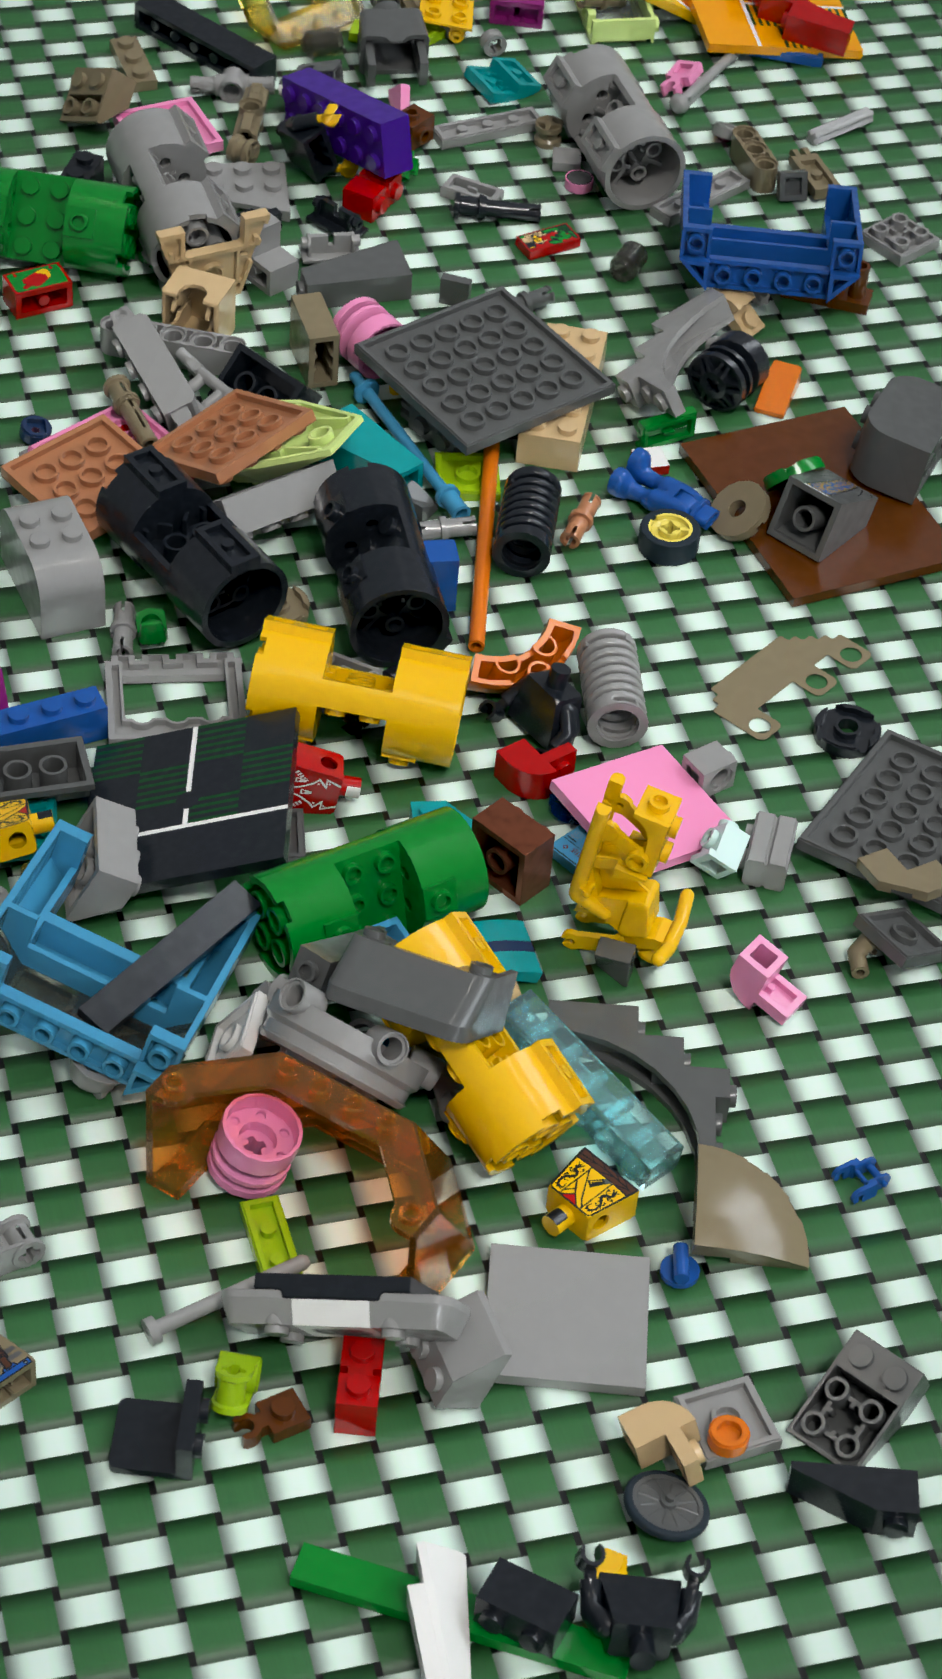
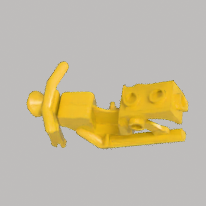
M617 772L611 775L602 803L598 802L569 887V896L571 900L577 903L574 909L577 912L575 915L577 920L584 923L610 924L618 933L611 935L566 929L561 938H565L562 944L572 950L596 951L602 936L637 945V953L643 960L656 967H660L675 953L687 927L694 901V892L689 888L684 889L679 896L674 920L657 917L659 912L660 884L657 880L647 879L652 877L659 862L667 863L674 843L668 841V838H676L683 821L682 817L677 816L682 798L647 785L636 807L630 796L622 793L626 778L623 774ZM615 812L622 814L640 832L633 830L630 837L626 835L619 825L612 821Z

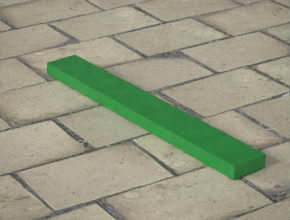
M306 1542L302 1545L289 1578V1586L406 1622H410L407 1608V1585L420 1583V1579L417 1576ZM468 1592L469 1637L471 1642L592 1679H627L631 1666L629 1658L611 1656L606 1653L602 1639L597 1637L591 1629L571 1624L551 1659L541 1653L529 1652L518 1642L502 1634L490 1633L479 1623L473 1621L477 1595Z

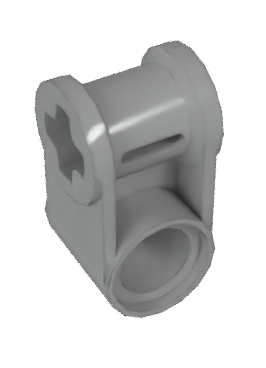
M15 1214L0 1221V1276L20 1268L30 1267L37 1263L45 1254V1244L41 1239L35 1238L30 1230V1221L24 1214Z

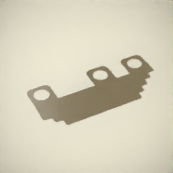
M824 635L820 639L808 636L803 640L797 636L792 637L790 640L779 636L711 687V690L717 693L713 701L718 704L713 709V712L754 738L766 740L778 731L781 725L778 721L760 711L759 707L792 682L814 695H824L837 684V680L814 666L816 663L828 655L846 667L855 669L870 659L871 653L843 635H838L835 638ZM845 648H854L861 653L862 657L856 662H849L841 657L840 652ZM813 674L821 675L827 680V685L821 689L812 688L806 683V678ZM756 718L765 719L770 723L771 728L768 732L757 733L751 730L749 722Z

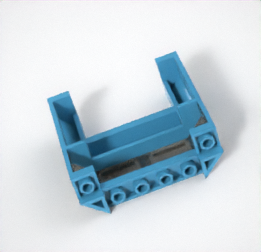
M59 819L0 906V1025L126 1085L123 1095L168 1087L249 945L261 915L256 913L192 967L187 977L180 976L111 1035L91 1026L77 1015L78 1008L141 956L56 915L74 887L93 836Z

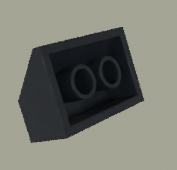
M239 343L218 379L234 390L240 389L277 400H303L318 404L323 397L242 343ZM211 389L207 395H211L214 391Z

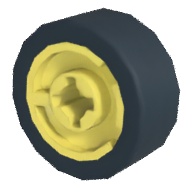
M675 509L652 511L644 516L640 523L638 536L639 551L646 559L659 565L679 566L686 564L694 559L698 552L701 535L700 525L694 517L683 511Z

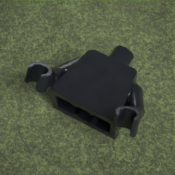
M555 662L551 665L550 670L531 672L500 694L502 698L497 702L489 699L484 700L479 705V711L488 713L493 708V712L486 717V720L496 723L504 718L505 708L509 706L508 714L544 748L536 749L540 754H543L567 742L573 745L574 739L580 733L579 714L582 696L568 683L571 674L570 667L564 663Z
M583 1544L575 1554L574 1559L575 1565L584 1575V1579H579L580 1615L593 1633L602 1639L605 1652L611 1656L628 1657L631 1667L638 1671H647L654 1667L656 1661L668 1659L671 1646L681 1645L697 1625L703 1592L699 1591V1587L706 1580L711 1569L709 1558L707 1557L705 1561L704 1572L695 1573L690 1568L692 1554L687 1557L682 1569L683 1577L687 1581L686 1588H681V1581L605 1572H600L597 1579L596 1569L606 1558L605 1548L601 1544L595 1547V1562L587 1559L585 1544Z

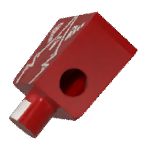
M298 742L292 808H303V812L306 814H331L335 811L339 796L359 798L362 778L344 775V757L341 754Z

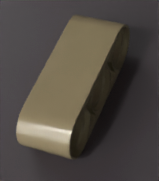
M749 125L734 127L729 152L730 158L740 173L750 180L749 187L753 191L760 194L773 192L779 165L777 159L754 127Z

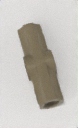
M252 82L251 86L245 88L243 98L239 101L238 117L233 135L239 133L247 140H258L259 134L263 131V120L269 100V90L265 89L262 83Z

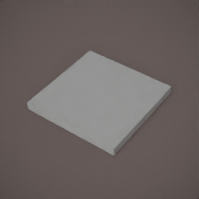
M491 1243L487 1299L512 1352L511 1358L495 1383L644 1397L647 1368L650 1258Z

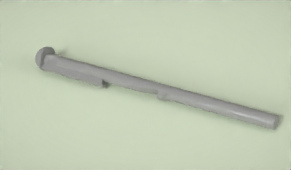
M726 53L683 94L676 93L672 95L669 101L670 109L676 114L687 112L689 106L710 88V82L726 67L735 63L741 54Z

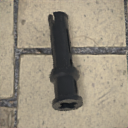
M455 192L453 218L457 219L459 216L476 217L477 221L485 220V217L540 223L541 204L489 200L483 194H480L479 197L463 196L460 192Z

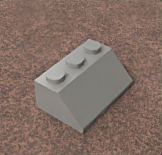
M96 796L76 827L93 836L74 887L65 899L66 920L74 922L122 909L131 896L134 897L138 893L142 877L138 873L140 851L137 850L139 827L136 826L135 809Z

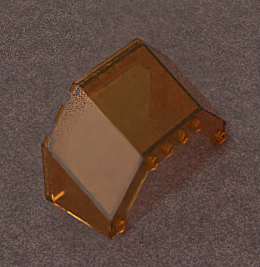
M284 1052L170 1065L146 1089V1183L176 1200H179L208 1169L206 1159L209 1147L218 1130L223 1113L234 1099L245 1094L264 1093L277 1097L291 1106L300 1118L302 1128L315 1127L384 1165L394 1202V1207L390 1213V1225L394 1232L409 1240L408 1264L397 1277H412L440 1294L475 1251L474 1240L452 1161L413 1121Z

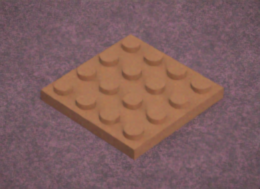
M235 389L151 445L165 457L174 460L189 476L217 485H224L231 482L234 476L243 469L256 465L258 459L267 453L281 448L282 443L292 436L303 433L307 426L316 421L313 409Z
M102 414L0 466L1 476L31 503L66 495L69 496L91 539L94 540L106 533L96 517V501L102 486L107 489L111 481L118 475L115 470L124 463L123 455L143 447L107 416Z

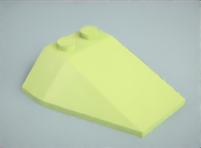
M281 400L313 409L316 421L307 426L303 433L292 436L283 442L278 450L269 452L258 459L256 465L240 471L234 476L232 481L257 485L329 457L364 421L362 415L303 400Z

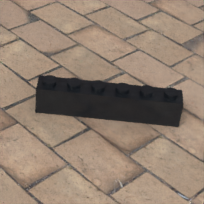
M140 0L135 3V27L213 71L222 74L228 67H238L250 76H274L276 80L277 56L175 0Z

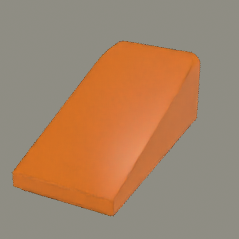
M774 360L770 366L769 376L762 386L754 412L783 419L799 387L802 368L798 365Z

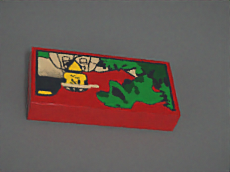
M567 223L516 236L515 245L529 260L578 248L580 247L581 238Z

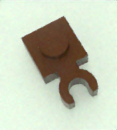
M293 1387L256 1402L255 1414L246 1413L241 1416H235L232 1419V1430L234 1433L242 1429L251 1430V1432L242 1435L243 1449L257 1446L261 1438L269 1435L274 1444L311 1428V1417Z

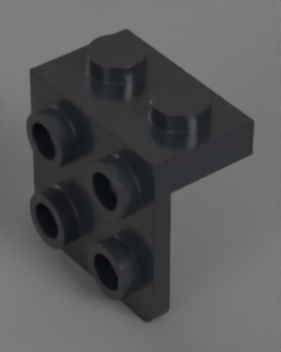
M187 1379L183 1403L135 1398L122 1399L119 1402L109 1455V1469L115 1473L192 1480L195 1459H203L205 1433H200L201 1423L208 1424L211 1408V1398H204V1381Z

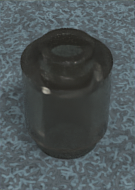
M332 26L306 30L304 36L301 37V48L310 58L335 54L343 48V36L339 28H333Z
M627 241L622 245L610 262V273L615 280L627 282L636 277L648 260V253L644 246L635 241Z

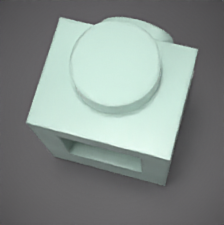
M721 819L718 826L709 828L705 832L700 842L702 846L701 851L692 855L689 862L716 879L735 873L739 867L750 835L739 829L735 822Z

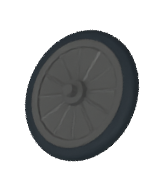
M649 1470L631 1478L624 1489L623 1501L629 1517L640 1529L653 1537L670 1542H684L698 1537L708 1526L710 1510L706 1498L695 1485L689 1487L685 1478L680 1475L662 1470Z

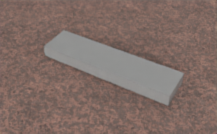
M527 107L434 125L433 139L443 150L537 131L535 129V122L540 115L533 107Z
M731 167L713 175L709 208L749 189L750 180ZM681 191L650 206L649 215L668 228L680 223Z

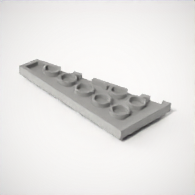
M244 161L237 163H205L206 177H209L227 192L235 212L241 208L248 210L253 208L256 210L263 207L268 210L277 207L282 213V221L290 222L291 212L285 163L274 161L265 163H248ZM112 172L113 183H115L116 179Z

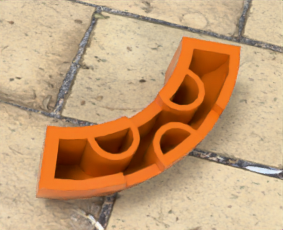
M549 618L538 641L529 651L522 655L487 656L475 653L471 663L467 690L483 693H503L531 672L550 670L551 665L555 662L565 663L575 648L581 627Z

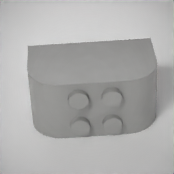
M66 495L1 509V558L41 640L106 626L105 582L101 561L95 544L71 498Z

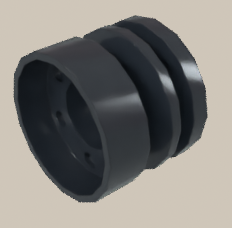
M730 330L719 336L691 362L688 370L690 387L705 406L715 411L728 412L733 410L768 378L770 370L768 355L762 345L751 335L742 331Z

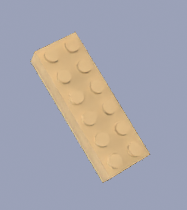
M561 323L547 324L602 372L608 332L598 331L593 328L572 327ZM594 402L519 433L515 463L577 472Z

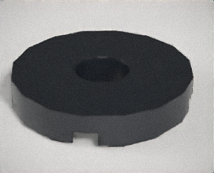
M837 704L834 709L828 710V707L822 709L815 717L813 737L816 744L825 752L836 757L847 759L862 758L869 753L880 739L882 727L880 723L877 724L874 720L875 716L868 710L857 705ZM841 729H850L853 732L848 733L842 731Z

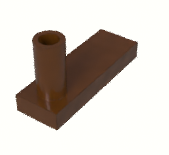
M862 260L860 278L827 303L826 299L789 295H780V297L866 316L874 291L867 288L871 266L868 262Z

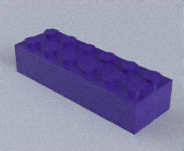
M311 67L282 76L283 88L281 93L285 104L284 120L287 121L289 117L296 114L303 115L313 112L323 114L328 104H337L338 108L334 114H342L338 123L334 127H328L321 123L326 129L334 154L384 179L413 169L409 114Z

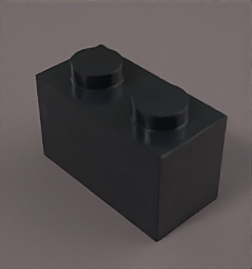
M500 1557L476 1596L473 1621L479 1623L490 1633L502 1634L518 1642L529 1652L541 1653L552 1659L575 1619L579 1595Z

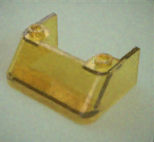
M238 0L249 26L284 50L292 49L353 23L354 19H359L360 12L364 10L362 0H311L312 5L277 19L270 0Z

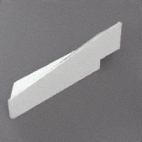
M427 1541L416 1542V1565L420 1583L407 1585V1608L421 1678L471 1679L466 1556L460 1551Z

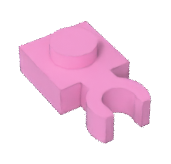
M678 60L665 75L666 80L660 85L662 96H666L670 91H673V94H682V88L690 87L704 72L702 62Z

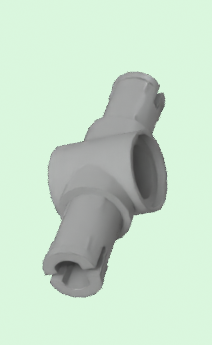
M228 67L222 74H215V76L191 75L190 92L191 94L211 93L220 96L227 103H237L243 98L245 88L251 86L252 82L262 83L263 87L269 90V94L274 95L275 78L274 76L254 77L245 74L238 67Z

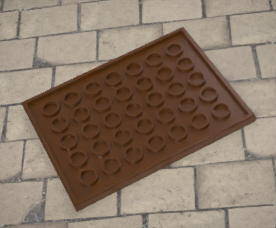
M845 407L680 443L679 453L713 499L725 487L737 481L749 480L755 482L766 492L763 483L764 477L780 468L786 469L796 464L795 462L813 456L822 458L825 469L878 497L867 526L823 561L816 562L766 533L784 488L766 492L771 504L769 517L765 524L762 522L757 528L759 531L752 537L745 539L744 542L792 607L942 571V528L920 500L916 498L912 505L864 485L851 472L850 464L856 450L851 448L858 430L861 431L862 428ZM746 506L739 508L734 517L741 515Z

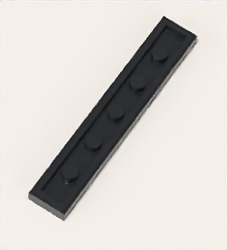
M234 880L78 1008L77 1015L85 1023L111 1035L259 912L262 904Z

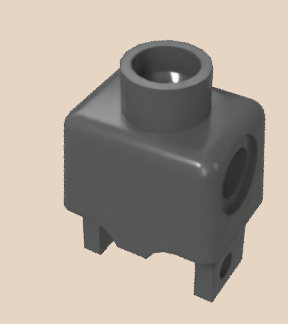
M386 0L377 3L372 9H364L360 12L357 41L359 72L365 75L367 87L375 86L376 75L417 74L418 84L427 85L430 40L422 12L418 8H402L395 1Z

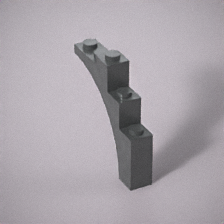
M549 1000L546 1039L552 1038L564 1056L576 1057L603 1065L628 1077L650 1092L671 1113L684 1132L694 1157L695 1172L698 1144L723 1149V1143L716 1142V1136H721L722 1123L727 1121L729 1107L735 1108L737 1101V1085H730V1069L691 1066V1053H684V1037L645 1035L646 1024L639 1021V1006Z

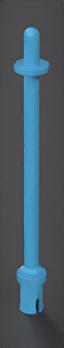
M358 371L351 372L349 378L355 386L353 396L356 401L361 404L368 403L394 438L424 462L423 475L436 491V503L441 508H445L451 518L470 516L471 509L461 499L458 488L454 484H446L378 397L379 384L371 378L365 380Z

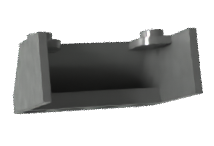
M379 925L365 926L364 929L355 931L328 981L325 997L333 1002L447 1041L465 1044L503 1031L518 972L508 970L497 974L493 972L494 967L492 965L479 961H471L470 966L456 967L393 946V940L386 937L387 931L385 927Z

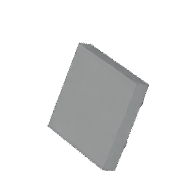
M900 212L894 213L892 216L862 230L864 244L898 267L938 248L940 238L932 234L928 228L918 225L909 219L906 214Z

